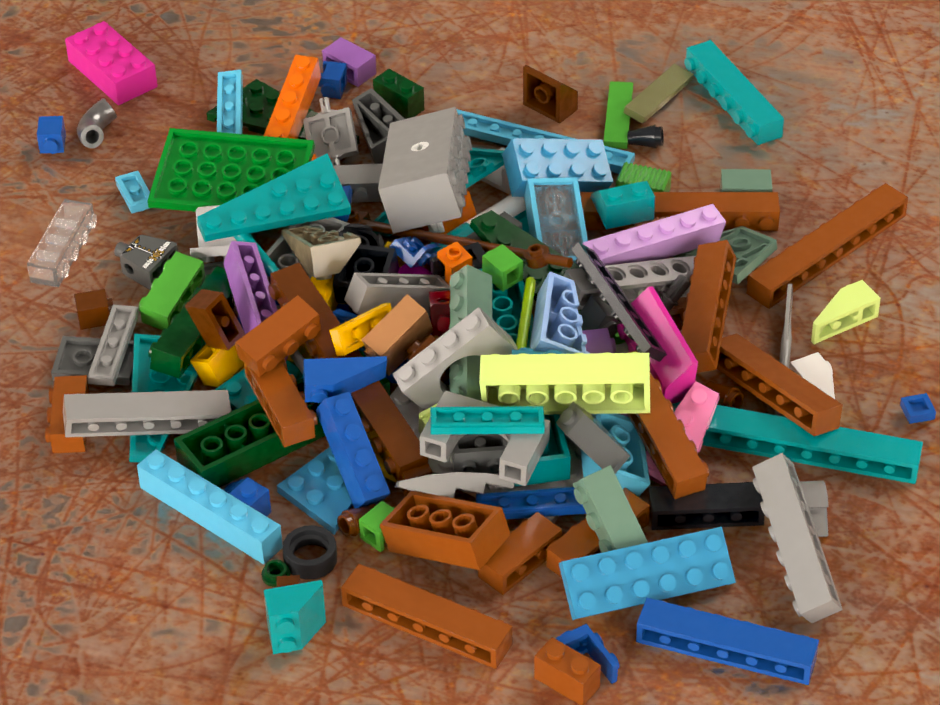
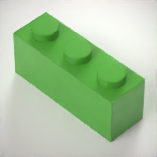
M176 251L172 258L165 262L163 272L159 278L154 279L150 292L139 303L142 323L161 330L170 326L174 315H178L181 312L184 303L193 297L195 289L200 286L205 278L204 262L202 260Z

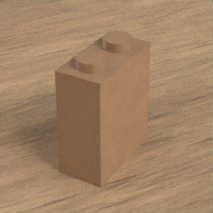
M407 294L362 339L365 355L367 357L387 356L386 374L390 376L408 355L406 349L416 339L420 342L425 336L430 335L434 331L427 311Z

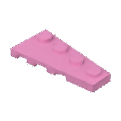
M695 381L674 411L677 420L680 419L683 422L685 433L689 440L694 441L698 454L718 404L719 393ZM646 451L649 479L661 486H667L650 454Z

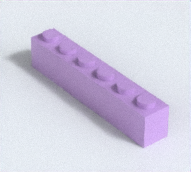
M714 204L586 241L583 242V245L594 250L604 265L660 260L698 249V245L720 241L726 221Z

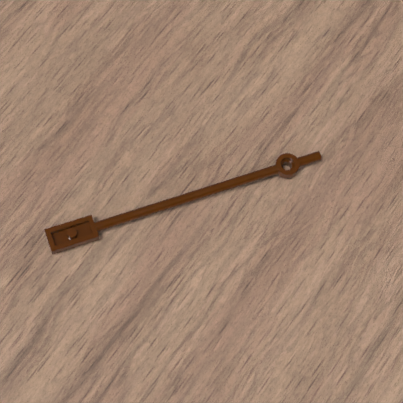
M351 210L347 221L350 224L368 225L373 228L372 231L402 237L411 236L419 240L445 245L458 242L463 247L478 242L485 252L501 245L415 228L393 233L390 224L372 221L369 213ZM539 243L530 245L528 249L506 246L520 259H524L526 266L532 269L542 268L548 264L571 268L573 265L571 257L550 254L549 248Z

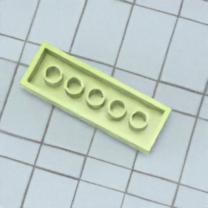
M605 352L595 354L521 353L518 355H481L479 383L482 401L501 407L544 406V414H562L573 401L590 414L650 413L649 353Z

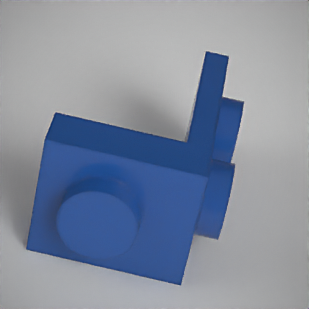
M587 624L572 631H566L556 637V640L581 654L588 653L593 661L601 665V671L611 684L617 682L618 669L620 667L617 657L613 653L608 652L600 635L596 632L594 633Z

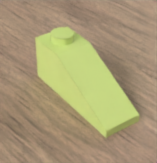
M863 280L841 288L813 322L811 342L813 344L819 343L877 318L881 298Z

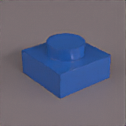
M927 393L901 398L900 406L909 424L935 420L936 410Z

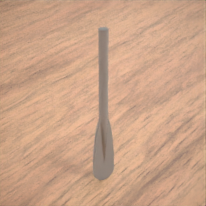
M788 284L785 322L779 362L788 368L790 367L792 342V284ZM775 410V415L785 417L780 412Z

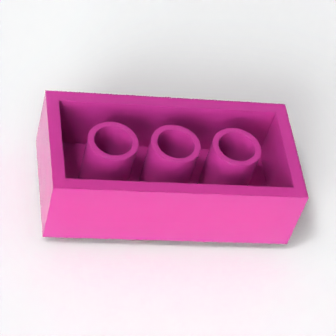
M105 21L65 39L68 61L118 106L158 87L155 64Z

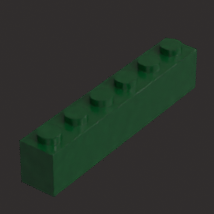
M216 266L211 274L206 275L201 287H197L193 293L194 297L201 289L223 292L231 309L236 306L226 271ZM189 301L184 303L178 315H174L170 326L163 329L158 341L151 344L148 352V357L151 358V370L180 379L190 366V360L206 345L185 308Z

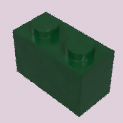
M387 69L373 79V90L404 119L415 117L425 110L424 87L391 69Z

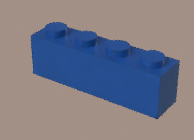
M350 391L325 398L315 411L354 508H359L370 504L377 505L390 494V490Z

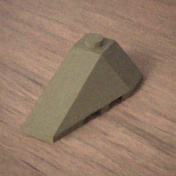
M311 226L282 230V236L305 271L316 278V280H327L332 278V274L340 273L361 244L359 236L348 232L344 233V237L339 236V232L336 230L323 231V228Z

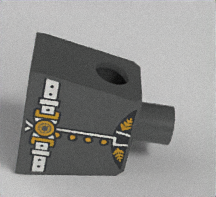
M139 235L130 245L119 242L115 247L114 254L120 257L124 275L151 290L154 279L159 278L163 272L165 262L168 259L170 260L176 251L178 252L177 243Z

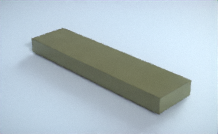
M674 63L625 106L623 113L644 124L692 81L694 74Z

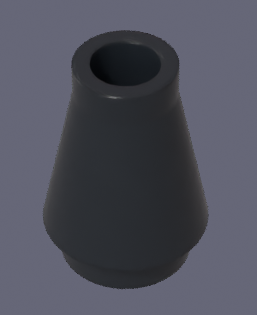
M655 124L636 130H629L628 144L651 148L663 146V127H657Z

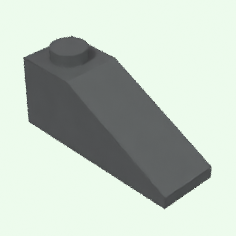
M574 401L562 412L560 418L555 422L602 469L611 465L616 474L630 457L629 453L597 418Z

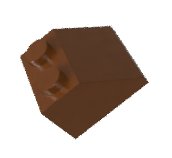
M528 65L523 67V105L559 124L578 110L577 90Z

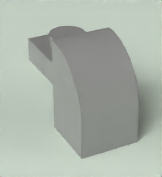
M799 481L818 537H827V508L829 506L825 482Z

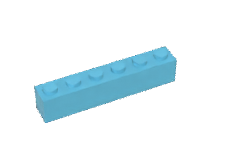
M153 451L137 465L141 489L260 563H267L283 548L280 524L160 451Z

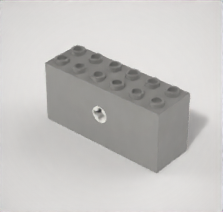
M456 107L390 123L378 191L393 233L427 225L429 231L443 233L445 232L443 221L462 217V209L466 206L464 195H467V189L465 184H468L467 173L470 172L468 162L471 161L469 151L472 150L470 137H465L463 131L465 129V122L462 114L458 115Z

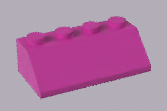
M651 286L643 291L631 304L667 354L660 362L649 357L650 371L653 378L659 380L665 399H669L673 404L682 401L695 383L698 361L654 287ZM620 322L617 325L619 337L626 341L629 352L635 351L636 342L623 331L625 326Z

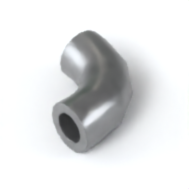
M104 98L94 104L79 121L77 135L85 147H98L104 139L102 130L117 118L115 111Z

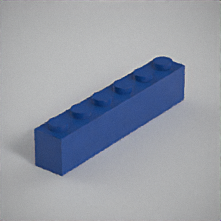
M646 598L637 622L636 631L637 643L805 685L810 683L817 660L819 645L818 639L805 635L793 634L777 628H769L748 621H740L719 614H712L651 598Z

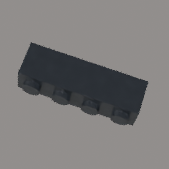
M753 482L706 484L705 490L678 499H674L667 486H650L648 504L650 505L651 530L764 526L765 514L760 505L763 499L761 494L757 492Z

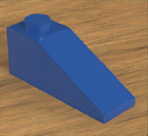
M387 356L304 359L305 402L322 403L325 398L349 391L352 393L385 378Z

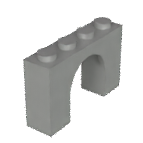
M478 307L395 371L393 376L402 393L420 408L426 410L440 401L445 390L450 392L448 386L440 378L446 368L455 361L473 355H511L512 350L519 349L512 337Z
M445 390L436 407L501 406ZM430 417L420 434V455L446 463L457 442L467 434L431 435ZM544 419L545 434H498L508 442L500 457L499 479L523 486L527 485L549 442L550 420Z

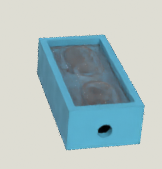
M578 178L528 179L524 200L530 235L563 256L571 257L573 262L576 263L577 257L571 249L578 242L583 244V242L588 241Z

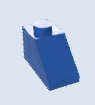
M249 477L230 483L223 489L266 517L271 513L269 489Z

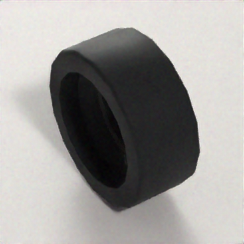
M307 525L294 529L283 541L284 563L289 567L292 575H300V578L304 580L318 579L326 576L334 569L337 563V546L333 534L327 529L316 525ZM306 545H317L327 550L321 557L313 560H304L293 555L296 550Z

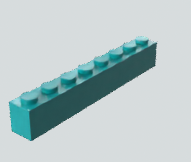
M717 405L709 428L704 435L702 445L769 458L783 453L789 460L796 463L916 484L923 442L839 427L814 437L787 417Z

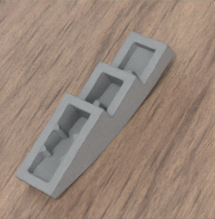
M452 472L424 475L397 481L395 487L454 498L456 489L484 494L485 484L513 489L514 483L499 479V475Z

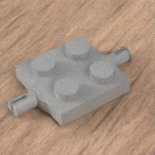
M324 97V100L320 98L319 102L322 112L313 117L303 119L306 140H314L315 149L313 154H316V158L328 153L332 165H340V160L359 154L352 111L349 107L332 110L329 98Z

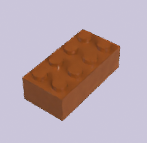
M410 491L380 524L390 552L480 570L511 535L502 507L417 491Z

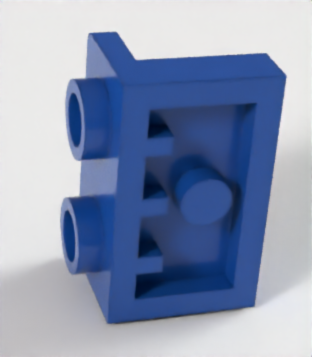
M411 236L395 239L389 246V248L396 249V254L410 268L423 267L426 264L430 265V260L437 256V251L442 247L439 243L424 245L418 238H412Z

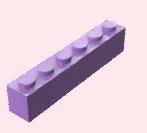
M231 241L223 265L246 335L275 313L277 307L275 300L271 298L268 290L269 282L257 244L254 242Z

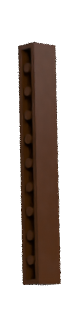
M300 263L271 273L268 290L271 298L277 300L280 307H283L298 295L319 314L321 331H319L315 338L305 342L307 352L311 357L314 356L316 359L363 357L358 349L345 356L336 355L329 330L341 324ZM380 381L350 393L373 451L376 455H380L385 470L389 475H393L396 481H402V472L428 464L429 458L420 455L419 439Z

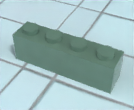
M611 465L572 484L574 496L578 503L583 505L587 514V523L592 530H595L598 536L599 547L602 553L648 543Z

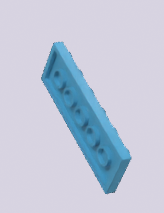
M722 527L559 563L572 620L642 605L645 603L646 598L664 600L736 583Z

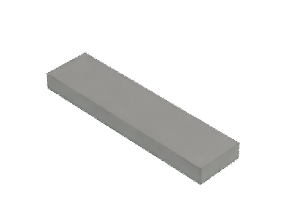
M113 304L87 376L88 384L115 385L139 316V307Z

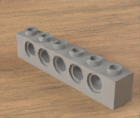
M695 256L605 265V267L632 303L643 291L651 286L654 287L658 296L661 297V292H666L678 275H684L690 280L694 270ZM582 268L568 269L563 277L574 280L579 301L577 309L580 310L583 309L590 296L600 297L599 294L601 292L589 282L587 271H584ZM690 286L681 297L687 296V293H689Z

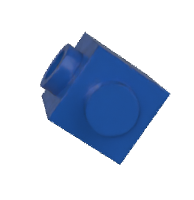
M63 116L39 117L37 139L40 154L64 153L66 131Z

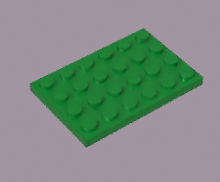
M170 128L147 200L148 207L196 212L198 207L222 205L310 162L315 149L314 140Z

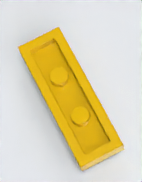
M383 303L329 330L336 355L345 356L364 346L362 339L392 310L391 303Z

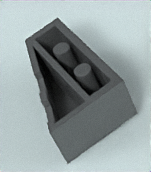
M371 88L352 99V103L374 164H383L390 123L404 120V118Z

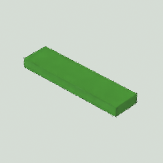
M610 81L604 146L616 149L628 148L630 116L623 112L625 106L632 101V82Z

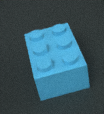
M592 414L629 453L630 457L615 475L622 489L627 488L639 497L650 485L645 445L629 417L621 414ZM580 448L583 477L601 470L602 468Z

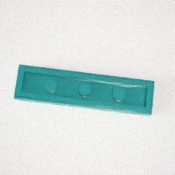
M544 406L430 407L431 435L545 434Z

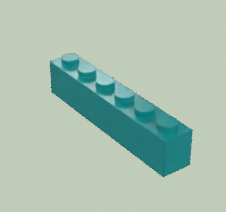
M711 40L687 47L684 60L686 69L694 74L697 81L708 90L711 97H714L719 102L722 109L729 113L734 122L739 124L749 138L757 145H761L783 137V116Z

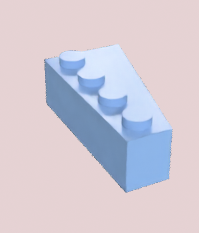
M553 272L548 273L537 293L530 342L531 349L538 352L558 350L564 354H590V352L586 351L585 347L587 338L586 334L582 333L583 319L577 309L579 301L574 280Z

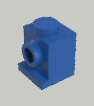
M323 61V73H321V79L318 84L321 87L322 97L341 99L348 82L347 64Z

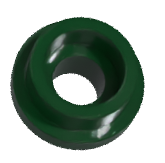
M271 560L265 564L262 570V580L268 586L277 587V576H290V569L281 560Z

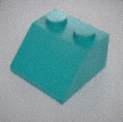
M647 181L591 193V199L606 229L654 220L655 195Z
M322 580L264 590L267 625L273 654L289 653L303 649L326 623Z

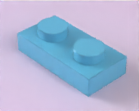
M139 171L115 177L116 185L132 214L150 209L147 202L150 191Z

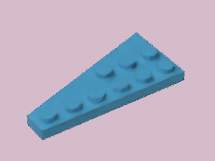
M330 447L277 485V492L334 535L339 529L337 524L338 516L344 510H349L353 506Z

